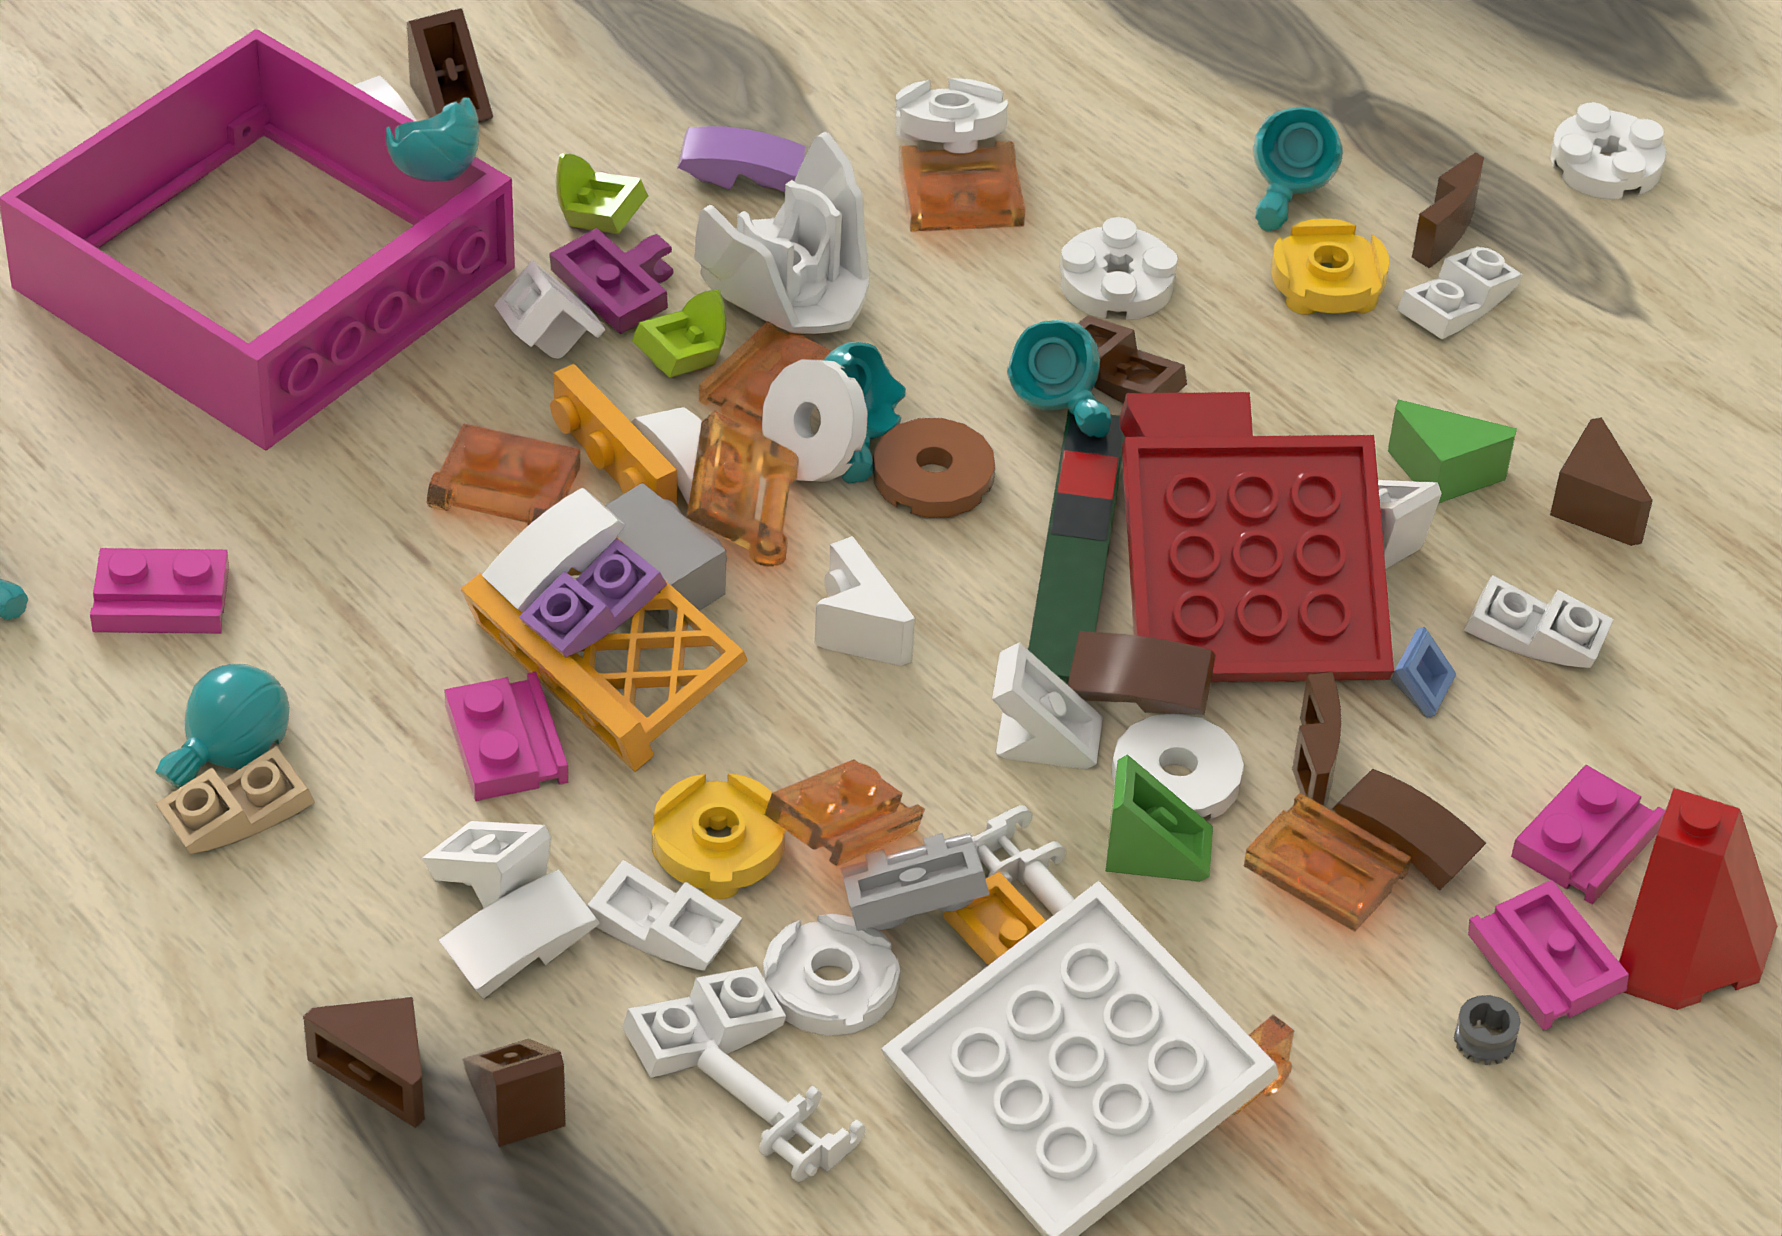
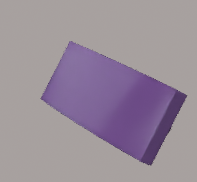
M716 126L690 127L683 138L678 168L690 173L699 181L714 183L728 190L731 189L740 173L751 178L760 186L775 188L785 192V184L791 180L795 181L804 160L806 146L785 138L748 129Z
M616 538L576 580L564 571L519 618L526 626L566 658L615 630L646 605L667 583L660 571Z

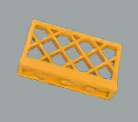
M572 567L568 571V574L570 576H578L582 574L581 572ZM481 573L461 588L476 623L529 673L537 672L540 683L634 772L655 756L650 746L652 741L748 662L744 650L667 581V585L632 616L630 633L607 634L597 642L579 651H584L583 658L577 652L565 658L532 631L519 618L523 612L516 609ZM672 609L677 614L675 631L643 633L645 610ZM688 625H690L694 629V631H687ZM713 646L722 654L706 669L683 670L685 647ZM673 648L671 670L638 672L641 649ZM628 650L626 672L598 673L594 669L596 651ZM669 687L668 700L650 716L646 717L635 707L637 688ZM617 689H624V695H622Z

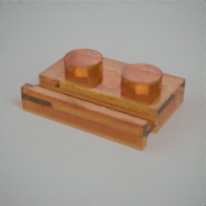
M767 321L699 384V402L704 405L712 402L720 406L721 414L763 435V404L771 383L785 367L801 359L823 361L831 350L798 333L789 332L786 335L778 331L777 326Z
M853 759L773 792L765 815L813 850L820 847L829 850L832 853L829 861L835 866H839L918 831L925 808L919 804L912 807L904 805L900 802L903 795L902 792L883 780L874 768Z
M1299 793L1294 799L1293 806L1287 812L1283 810L1248 846L1245 853L1244 867L1356 932L1389 896L1393 885L1399 879L1403 880L1408 875L1411 857Z

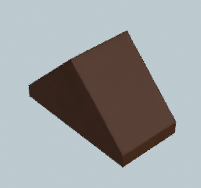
M463 8L408 21L407 40L410 86L429 118L441 113L446 105L453 102H461L464 97L470 98L474 105L478 122L493 118Z
M1603 418L1591 419L1559 472L1550 516L1630 546L1642 544L1653 500Z
M413 997L313 1007L303 1016L308 1061L414 1128H417L425 1120L422 1072Z
M528 1038L462 1058L467 1076L498 1147L566 1126L565 1075L561 1051Z

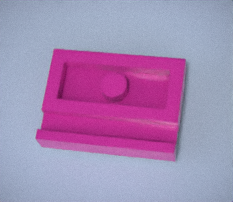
M100 548L93 590L94 603L90 611L92 632L221 634L222 613H224L229 573L228 551L224 549Z
M537 672L527 673V680L510 683L508 677L444 689L445 708L475 801L539 789V782L556 778L559 784L568 783V763Z
M1585 765L1515 839L1511 857L1546 878L1552 879L1556 884L1565 889H1568L1571 885L1585 893L1584 900L1593 905L1656 836L1665 810L1659 806L1654 811L1640 803V795L1592 767Z
M1552 879L1495 906V912L1482 919L1479 915L1469 919L1468 936L1543 1031L1552 1027L1553 1020L1563 1015L1571 1018L1627 990L1628 972Z

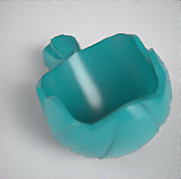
M464 97L459 103L453 102L446 105L441 113L432 118L399 125L394 129L395 138L390 126L386 128V145L392 162L406 175L421 181H453L472 164L477 153L479 124L475 107L470 98Z
M1295 107L1275 112L1265 119L1255 135L1253 145L1254 160L1258 170L1269 184L1265 196L1256 207L1255 219L1258 220L1260 228L1265 231L1279 229L1287 221L1288 203L1291 202L1293 194H1304L1325 186L1335 176L1341 165L1343 147L1338 132L1330 120L1317 109Z
M1062 320L1043 321L1027 327L1016 341L1009 365L1007 366V376L1016 395L1028 406L1039 410L1054 411L1068 408L1074 414L1080 430L1089 437L1093 435L1104 437L1109 433L1112 422L1109 408L1096 400L1093 393H1091L1097 381L1100 368L1098 346L1091 334L1080 324Z
M848 342L831 351L823 361H835L844 367L841 369L848 377L855 378L863 391L868 412L866 438L861 451H854L852 458L847 463L852 465L842 475V479L845 482L856 483L864 482L868 477L872 476L874 464L869 450L870 440L883 436L900 424L901 416L896 414L894 410L896 405L905 397L906 388L891 375L881 353L874 345L864 342Z
M227 664L211 669L194 685L188 699L184 719L187 741L181 746V749L172 751L163 757L155 772L170 784L180 788L196 778L200 767H203L207 762L228 768L241 769L268 752L274 742L276 744L281 743L287 730L290 706L285 689L273 675L248 664Z

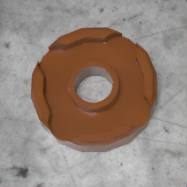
M917 418L898 424L881 437L874 451V484L883 498L895 507H897V501L903 505L910 506L911 514L925 518L952 517L971 511L981 503L982 495L988 489L990 492L994 484L995 460L993 449L983 435L960 422L945 418ZM936 464L945 467L947 470L929 472L921 467Z

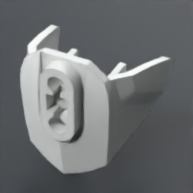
M823 132L814 138L795 181L791 180L785 184V202L775 218L751 220L749 214L742 211L737 215V228H734L714 206L708 205L700 211L695 237L694 259L701 265L700 275L707 285L713 290H720L722 297L731 303L791 333L818 334L850 329L864 305L869 285L863 194L856 184L852 163L829 133Z

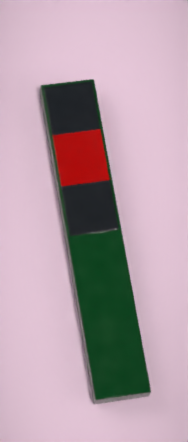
M1069 409L1028 650L1067 685L1079 631L1096 632L1123 458L1122 445L1125 439L1120 429L1119 415L1110 414L1112 422L1107 435L1104 437H1096L1095 435L1089 437L1080 430L1074 414Z

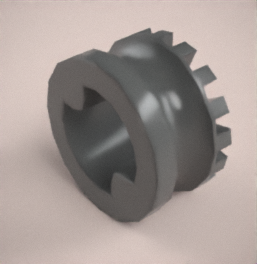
M1479 995L1468 999L1461 1006L1458 1016V1023L1454 1034V1041L1457 1042L1456 1048L1459 1051L1463 1050V1056L1467 1059L1472 1056L1475 1063H1479L1480 1059L1485 1061V1065H1491L1492 1060H1495L1496 1064L1501 1063L1503 1058L1507 1060L1511 1052H1514L1521 1024L1518 1012L1512 1004L1500 997ZM1480 1020L1481 1025L1486 1022L1490 1028L1502 1029V1033L1491 1036L1486 1028L1479 1027L1474 1029L1473 1026L1477 1025V1021Z

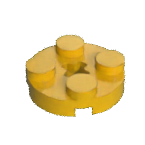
M1327 218L1302 221L1292 226L1289 237L1281 240L1280 236L1275 242L1271 262V276L1275 286L1286 296L1287 307L1298 314L1309 315L1316 311L1324 313H1368L1376 308L1379 295L1385 289L1390 260L1384 244L1373 234L1371 243L1364 237L1356 235L1357 225L1347 221ZM1332 263L1333 268H1327L1321 264Z
M728 773L727 782H706V774L685 778L671 786L656 804L652 829L653 856L662 868L682 883L687 882L695 888H701L702 892L712 899L722 900L731 898L737 894L741 887H747L766 877L777 866L784 854L786 829L783 823V810L780 801L766 786L743 775ZM726 826L732 828L731 835L726 837L709 836L705 829L711 827L719 831Z

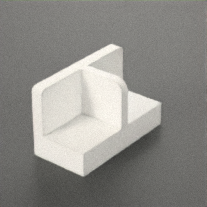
M531 260L494 305L515 335L530 347L535 344L547 355L555 359L564 357L586 330L596 338H599L606 330L586 303L533 260Z

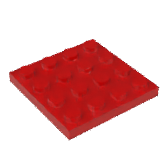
M1374 435L1125 437L1122 445L1134 636L1168 640L1212 650L1216 658L1211 682L1306 681L1307 675L1327 672L1333 673L1335 681L1390 680L1394 673Z

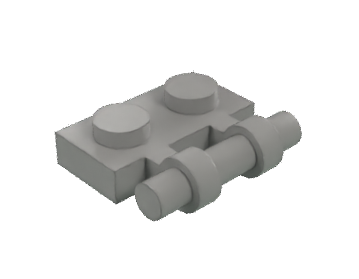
M943 833L923 838L925 845L886 855L885 850L882 849L865 854L866 861L842 867L841 872L856 930L860 931L871 927L881 930L890 929L904 923L908 917L936 909L941 911L959 910L971 904L976 898L990 895L971 833L944 839Z

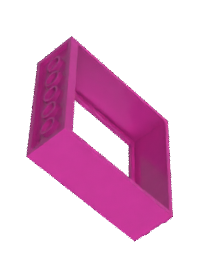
M255 29L1 195L0 213L11 286L14 290L267 451L515 268L512 178L477 157L453 181L428 182L406 175L392 162L385 137L387 127L390 126L395 138L394 129L403 123L414 122L412 119L260 30ZM265 136L414 226L253 341L247 343L98 248Z

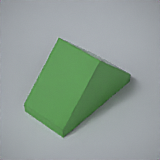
M1398 399L1393 417L1388 452L1412 481L1438 482L1441 491L1439 503L1506 480L1517 428Z
M1129 755L1118 759L1105 872L1197 882L1210 877L1213 826Z

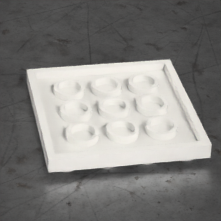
M1100 881L1088 888L881 1048L886 1061L1042 1236H1079L1279 1077L1276 1063Z

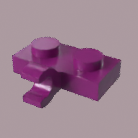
M596 228L549 253L551 271L619 334L637 326L639 322L646 321L668 308L667 291L660 283L673 275V268L662 259V257L672 252V246L658 234L648 236L636 247L624 253Z

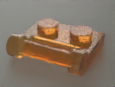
M995 141L994 147L977 148L975 151L968 153H952L945 149L919 150L918 145L899 146V172L910 232L1024 227L1025 205L1016 167L1013 141ZM995 170V172L977 174H932L921 176V173Z
M714 410L701 422L686 518L748 549L749 556L755 563L766 567L779 566L784 563L787 556L788 539L783 532L790 484L796 480L798 475L799 458L797 454ZM762 475L766 482L759 521L755 519L760 477Z
M464 423L440 472L436 471L431 478L427 493V505L429 508L448 511L453 506L525 522L530 525L545 511L567 497L581 467L580 449Z

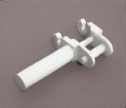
M1025 805L1016 806L987 821L986 831L975 837L973 836L972 839L980 861L990 871L988 877L1000 872L1010 883L1018 879L1033 892L1052 915H1055L1074 900L1071 894L1048 870L1049 859L1055 864H1059L1065 857V848L1059 842H1050L1034 851L1028 848L1020 852L1009 840L1015 833L1016 823L1022 828H1026L1031 823L1032 812ZM1003 847L1011 857L1000 862L992 852Z
M715 1045L708 1047L698 1060L697 1066L700 1070L773 1126L770 1130L766 1129L762 1133L759 1152L764 1156H770L774 1152L782 1156L794 1166L791 1176L797 1182L803 1181L808 1176H814L820 1166L828 1172L857 1147L865 1134V1125L858 1120L853 1121L850 1125V1133L842 1128L835 1135L828 1133L822 1139L801 1123L815 1111L821 1101L822 1093L814 1086L807 1090V1099L798 1094L790 1102H787ZM796 1134L812 1145L804 1154L787 1142Z

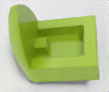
M565 153L559 155L555 182L556 195L568 225L588 230L598 228L602 232L619 234L648 197L641 178L598 173L580 156Z
M716 289L701 292L691 298L681 311L639 322L632 342L669 378L714 365L723 347L726 335V314L721 291Z

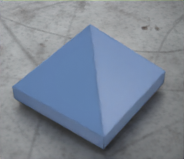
M1422 627L1418 628L1414 633L1391 680L1426 717L1435 716L1456 676V672L1427 629Z

